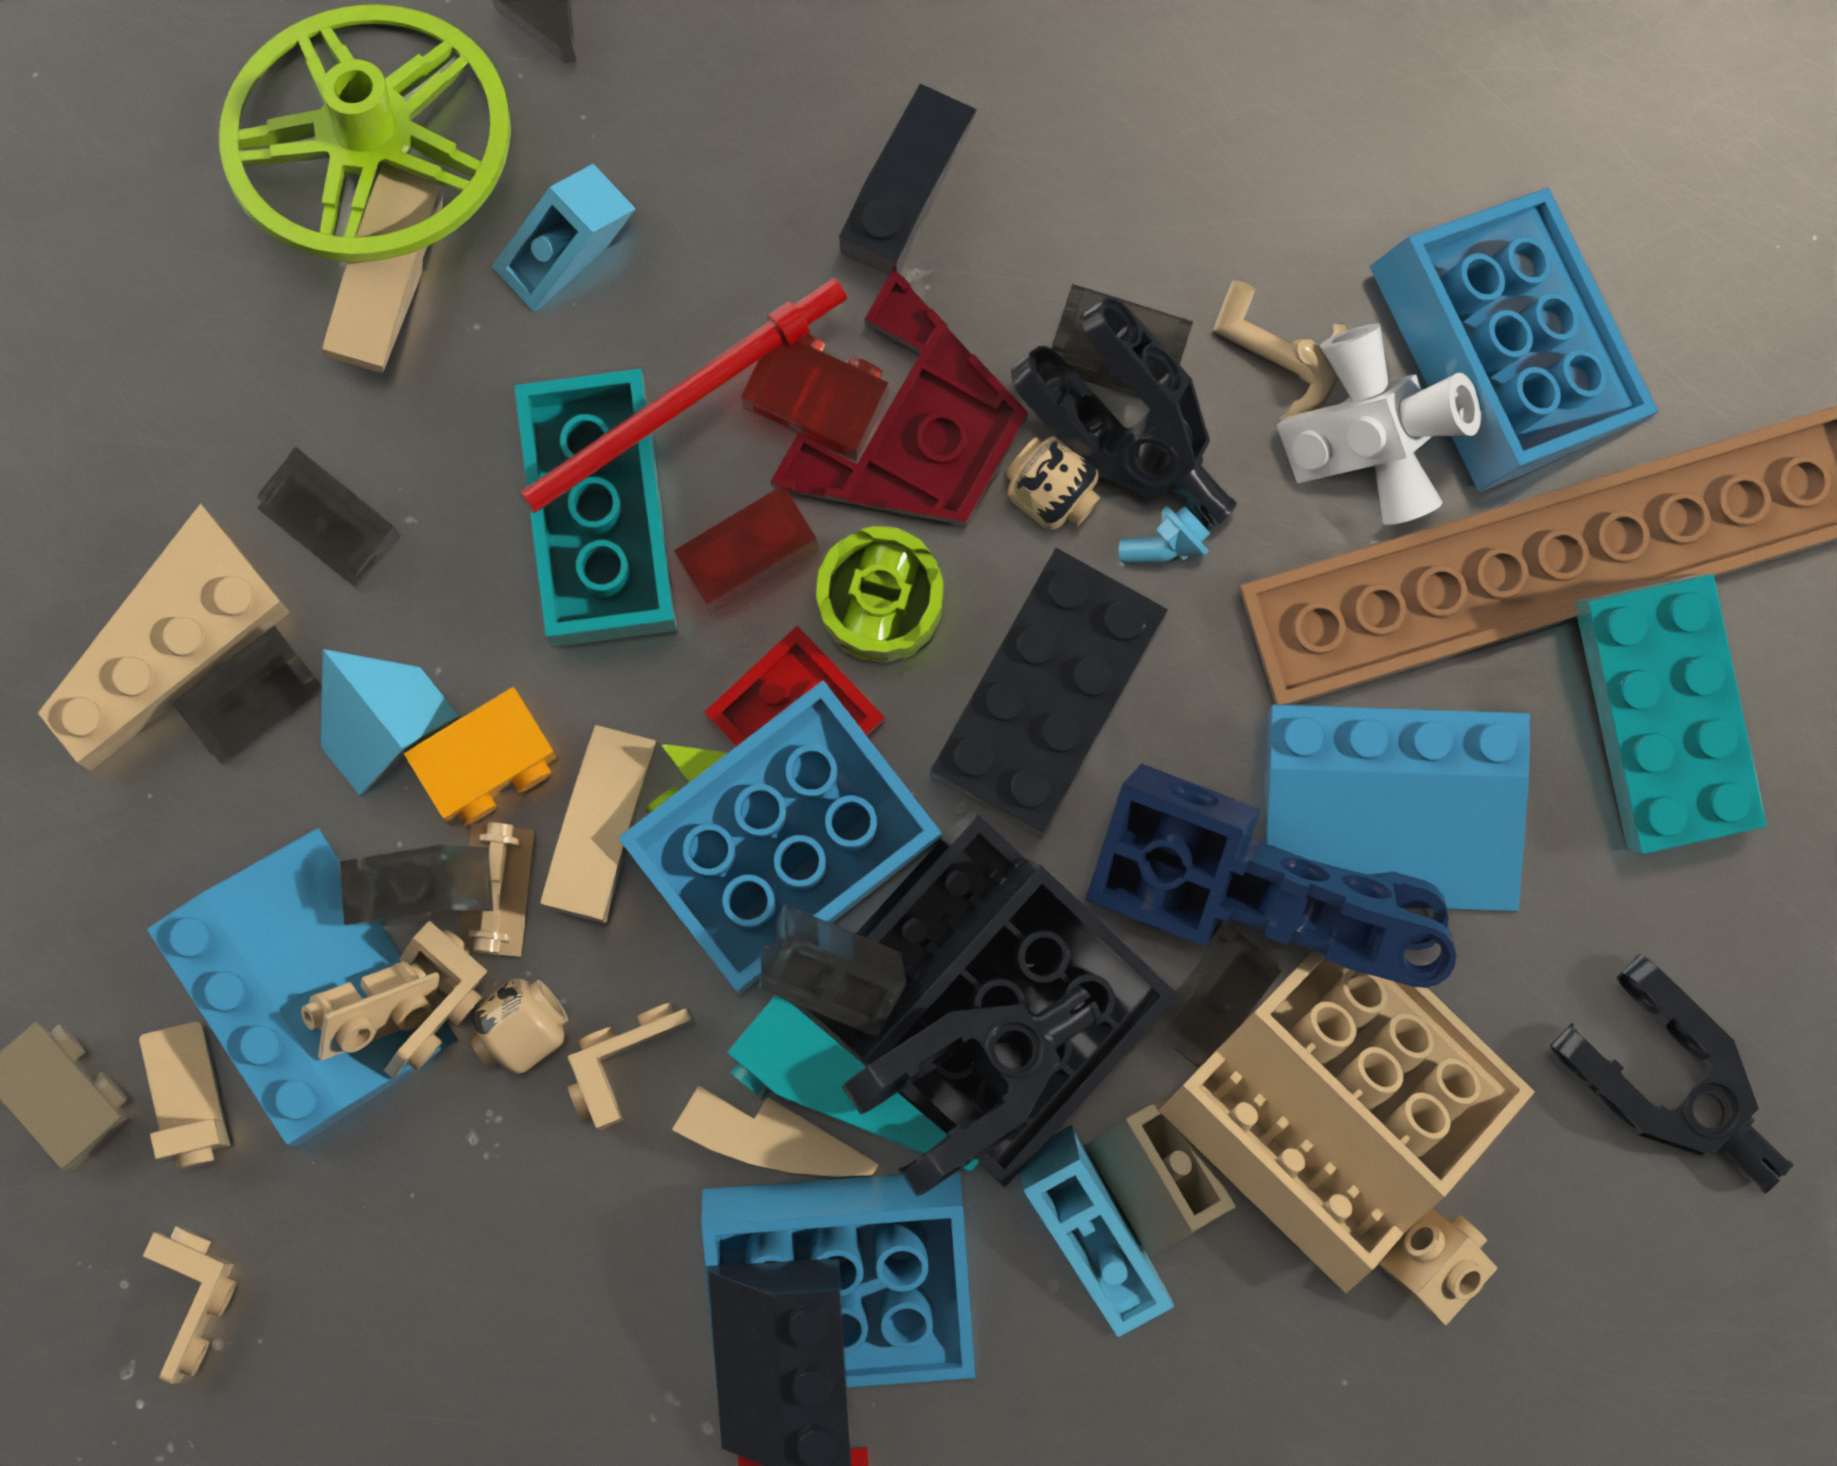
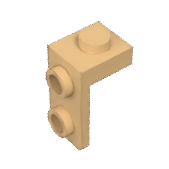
M430 920L413 937L399 960L405 961L409 965L418 963L422 967L425 976L437 972L440 976L437 993L444 1000L399 1048L384 1069L393 1079L407 1064L418 1071L441 1045L442 1041L434 1034L449 1019L458 1027L483 998L474 990L487 973V970L469 955L467 946L457 935L448 930H440Z
M673 1002L638 1015L637 1018L641 1027L617 1036L613 1026L577 1040L581 1051L568 1056L577 1083L567 1086L581 1122L592 1118L596 1129L601 1131L624 1121L601 1061L694 1024L695 1020L689 1008L676 1012Z
M191 1022L141 1035L139 1042L159 1127L158 1132L150 1133L155 1159L174 1160L176 1169L189 1168L214 1161L212 1150L231 1145L203 1024Z
M175 1226L171 1236L165 1233L153 1232L143 1254L145 1258L201 1282L159 1376L160 1380L169 1384L180 1383L184 1374L191 1377L195 1375L209 1345V1341L201 1338L211 1314L218 1317L223 1314L236 1285V1281L228 1278L234 1264L208 1253L207 1250L211 1244L210 1240L178 1226Z

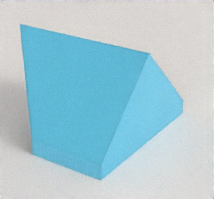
M323 649L320 747L360 797L407 760L403 753L460 718L420 667Z

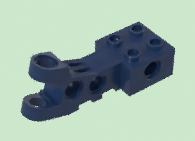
M1140 764L1122 784L1087 892L1086 901L1203 946L1208 944L1223 924V921L1228 922L1229 919H1233L1264 931V937L1285 945L1293 942L1326 955L1325 960L1337 965L1412 987L1428 988L1439 985L1453 971L1456 962V950L1452 935L1447 929L1448 911L1444 896L1435 885L1397 872H1392L1381 878L1312 861L1252 838L1261 811L1260 808L1144 764ZM1423 901L1431 906L1434 913L1431 919L1409 913L1407 909L1401 907L1407 902ZM1436 943L1441 946L1438 958L1428 965H1414L1404 957L1405 949L1422 950L1432 947Z

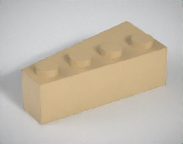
M200 503L38 714L74 760L89 771H92L290 612L214 517Z

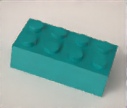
M641 368L514 385L527 487L648 405L646 382ZM651 433L535 514L530 511L545 636L551 647L678 631L653 435Z
M1695 574L1574 601L1627 850L1638 854H1647L1767 827L1714 574Z

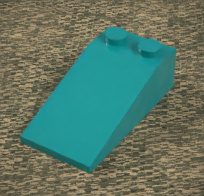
M778 992L727 1052L737 1062L730 1073L761 1100L771 1091L782 1101L921 1156L936 1146L947 1135L898 1093L871 1111L860 1115L843 1091L842 1086L866 1066ZM976 1159L960 1171L970 1175L979 1161Z

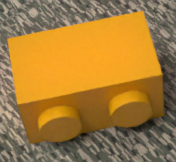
M514 686L403 753L442 818L449 825L460 819L464 826H468L492 812L497 807L493 798L515 786L517 791L521 793L545 780L552 773L547 765L558 759Z

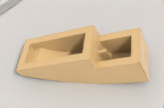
M383 163L356 237H370L400 231L430 218L442 210L443 186ZM427 247L391 259L347 262L322 347V356L383 374L421 278L423 257Z
M595 725L573 789L540 902L544 908L606 924L622 864H625L628 853L618 837L636 823L657 746L656 740Z
M698 1086L672 1128L674 1132L718 1154L751 1166L792 1175L826 1178L870 1177L875 1174L879 1167V1164L769 1097L766 1098L756 1117L752 1118L701 1086Z

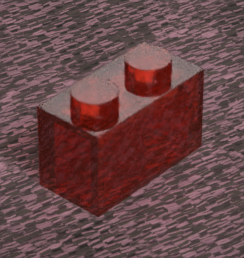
M807 334L790 347L781 344L759 359L741 395L743 409L796 434L799 432L820 445L857 462L889 396V382L880 379L883 371L874 364L853 355H849L846 362H843L824 353L823 350L826 345L810 334Z
M784 485L674 550L679 565L710 615L819 551L816 536Z

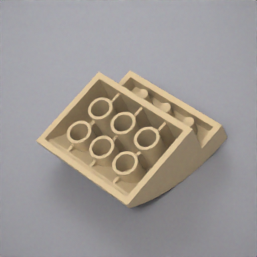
M1313 950L1158 1111L1347 1294L1378 1265L1404 1233L1450 1192L1535 1091L1428 988L1412 987L1354 971L1325 960L1326 955Z

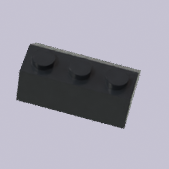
M839 1258L708 1266L722 1449L764 1466H851V1430Z

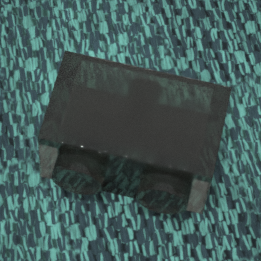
M434 845L339 861L344 925L400 926L494 911L488 847Z

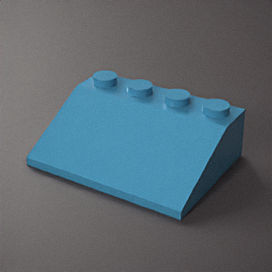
M1549 187L1408 236L1369 266L1427 387L1456 373H1463L1471 380L1476 389L1481 407L1479 430L1473 436H1452L1478 492L1525 475L1659 412Z
M822 680L619 836L618 839L736 993L741 995L939 842L942 838V832Z
M1272 705L1267 713L1264 843L1312 861L1378 878L1392 872H1397L1425 880L1435 885L1443 894L1447 910L1518 912L1529 785L1530 713ZM1423 901L1407 902L1401 907L1406 909H1432L1429 904Z
M319 828L202 892L147 929L288 1146L298 1148L415 1070L407 1064L394 1079L384 1071L395 1053L420 1026L409 1031L400 1030L374 1040L356 1052H343L320 1061L318 1051L321 1031L319 1028L310 1030L303 1021L301 1008L309 1004L312 995L323 993L351 982L362 999L368 996L360 987L361 978L394 966L396 963L401 962L399 958L402 955ZM447 1022L434 1034L442 1043L427 1061L458 1042Z
M960 1171L918 1197L915 1196L901 1174L702 1189L701 1227L713 1353L714 1341L708 1266L839 1258L848 1388L976 1378Z

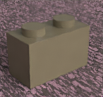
M35 1021L0 1052V1100L61 1170L74 1171L131 1120L120 1107L128 1099L104 1072H100L94 1078L78 1060L85 1053L84 1048L63 1025L59 1024L52 1030L48 1024Z
M1170 1095L1127 1117L1084 1145L1150 1258L1236 1207L1207 1157L1158 1111L1171 1098Z

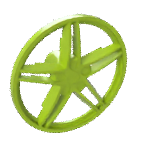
M379 4L355 5L325 11L288 27L264 44L249 59L236 77L225 100L220 119L219 149L229 186L237 202L250 219L269 236L290 248L318 258L346 262L378 261L410 254L443 239L470 219L483 205L498 182L506 163L511 136L510 113L503 84L492 62L483 50L458 28L428 13L411 8ZM358 24H388L420 31L436 38L442 43L423 57L417 54L384 79L382 72L374 64L354 59L347 46L341 44L333 29ZM320 34L337 64L327 74L309 39ZM300 44L307 60L306 64L324 101L323 107L319 110L267 119V125L240 130L244 107L258 80L278 58ZM457 54L460 55V57L456 59L442 73L437 72L444 65H446L454 56H456ZM469 66L483 86L490 110L489 139L482 161L456 149V143L411 121ZM432 75H434V76H433L429 81H427L419 90H417L409 99L405 100V99L403 98L405 95H407L408 93H410L412 90H414L416 87H418V86L421 85L423 82H425L428 78H430ZM315 137V140H311V141L293 142V141H298V140H303V139ZM270 146V148H267V149L248 150V151H240V150H239V149L258 148V147ZM410 147H413L432 159L473 178L468 181L445 172L440 166L409 155L407 151ZM330 158L321 202L324 205L320 232L295 224L271 208L254 189L243 166ZM380 163L389 164L418 177L461 192L442 210L416 225L384 235L355 237L377 167ZM347 173L360 175L344 237L335 236Z

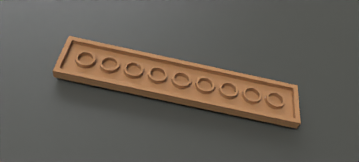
M1837 406L1240 585L1241 598L1275 705H1293L1578 619L1574 603L1577 600L1695 574H1714L1717 577L1836 541Z

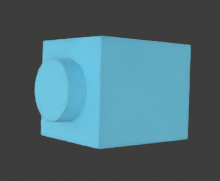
M591 164L547 189L491 267L534 312L547 303L607 248L636 208L594 164Z

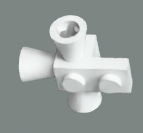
M1379 323L1359 326L1339 333L1322 342L1320 348L1350 397L1341 404L1288 416L1276 425L1297 484L1375 466L1382 522L1384 525L1411 521L1439 508L1443 501L1413 452L1432 436H1473L1478 432L1481 423V407L1478 394L1471 380L1463 373H1456L1423 390L1417 374L1388 381L1381 326Z

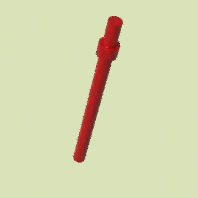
M832 278L796 304L787 301L767 315L768 323L519 492L524 503L535 514L781 344L790 347L810 333V324L847 300V295L836 279Z

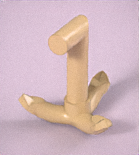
M1232 280L1212 332L1298 374L1300 379L1310 384L1306 394L1300 400L1293 402L1288 413L1279 418L1280 421L1288 416L1321 409L1338 380V376L1325 354L1312 339H1296L1291 343L1244 320L1255 288L1245 282ZM1344 323L1333 324L1334 333L1331 337L1347 331L1346 325Z

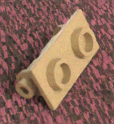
M489 822L488 825L471 824L458 936L465 943L469 952L521 957L535 830L513 828V825Z
M401 961L394 966L361 978L360 987L368 996L362 999L351 982L323 993L312 995L309 1004L302 1006L301 1014L305 1025L310 1030L319 1028L321 1031L318 1051L320 1061L343 1052H356L374 1040L400 1030L409 1031L420 1026L434 1011L440 979L439 974L435 972L425 976L422 967L418 963L409 965L407 962Z

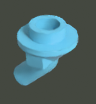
M1168 506L1162 509L1161 525L1156 529L1161 537L1121 538L1119 542V557L1122 563L1164 562L1173 559L1177 555L1185 560L1190 555L1205 556L1210 552L1202 543L1210 533L1185 506L1176 514Z

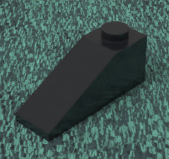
M921 83L919 84L868 175L839 235L841 254L887 275L891 273L892 269L898 273L901 272L976 115L977 109Z

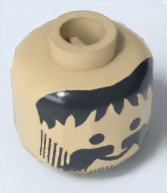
M1052 436L1044 442L1037 437L1033 438L1015 458L1004 475L1011 480L1007 492L1011 502L1047 530L1060 528L1067 520L1078 527L1101 499L1093 491L1099 480L1097 469L1066 447L1056 436Z
M521 978L512 979L473 1008L472 1022L477 1033L471 1036L469 1041L476 1054L490 1069L500 1064L503 1068L514 1074H521L531 1069L563 1044L564 1030L562 1025L568 1022V1016L558 999L542 981L537 980L531 984Z

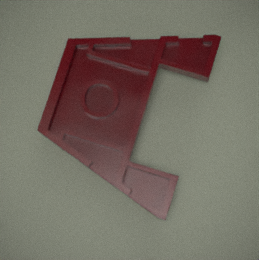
M892 269L866 314L864 321L870 327L919 353V357L858 463L847 460L798 432L770 483L771 486L781 491L966 526L1026 422L1028 412L976 355H972L948 329V325L932 308L930 309L913 291L908 281L900 273Z

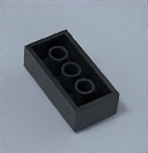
M1055 548L930 770V779L1042 840L1163 624L1168 609L1062 550Z

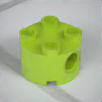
M871 526L858 530V533L851 534L844 540L841 539L830 548L818 570L816 601L824 630L841 650L862 661L888 663L912 657L918 652L919 648L931 639L941 620L944 581L937 561L920 539L899 528Z

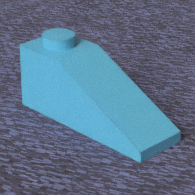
M1070 1125L1052 1135L1019 1172L1022 1187L1116 1336L1120 1337L1174 1308V1305L1139 1238L1086 1150L1085 1144L1073 1125Z

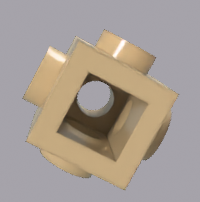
M1434 1208L1404 1233L1378 1263L1407 1295L1445 1326L1482 1289L1485 1282L1498 1269L1480 1249L1487 1242V1239L1478 1229L1459 1214L1450 1222Z

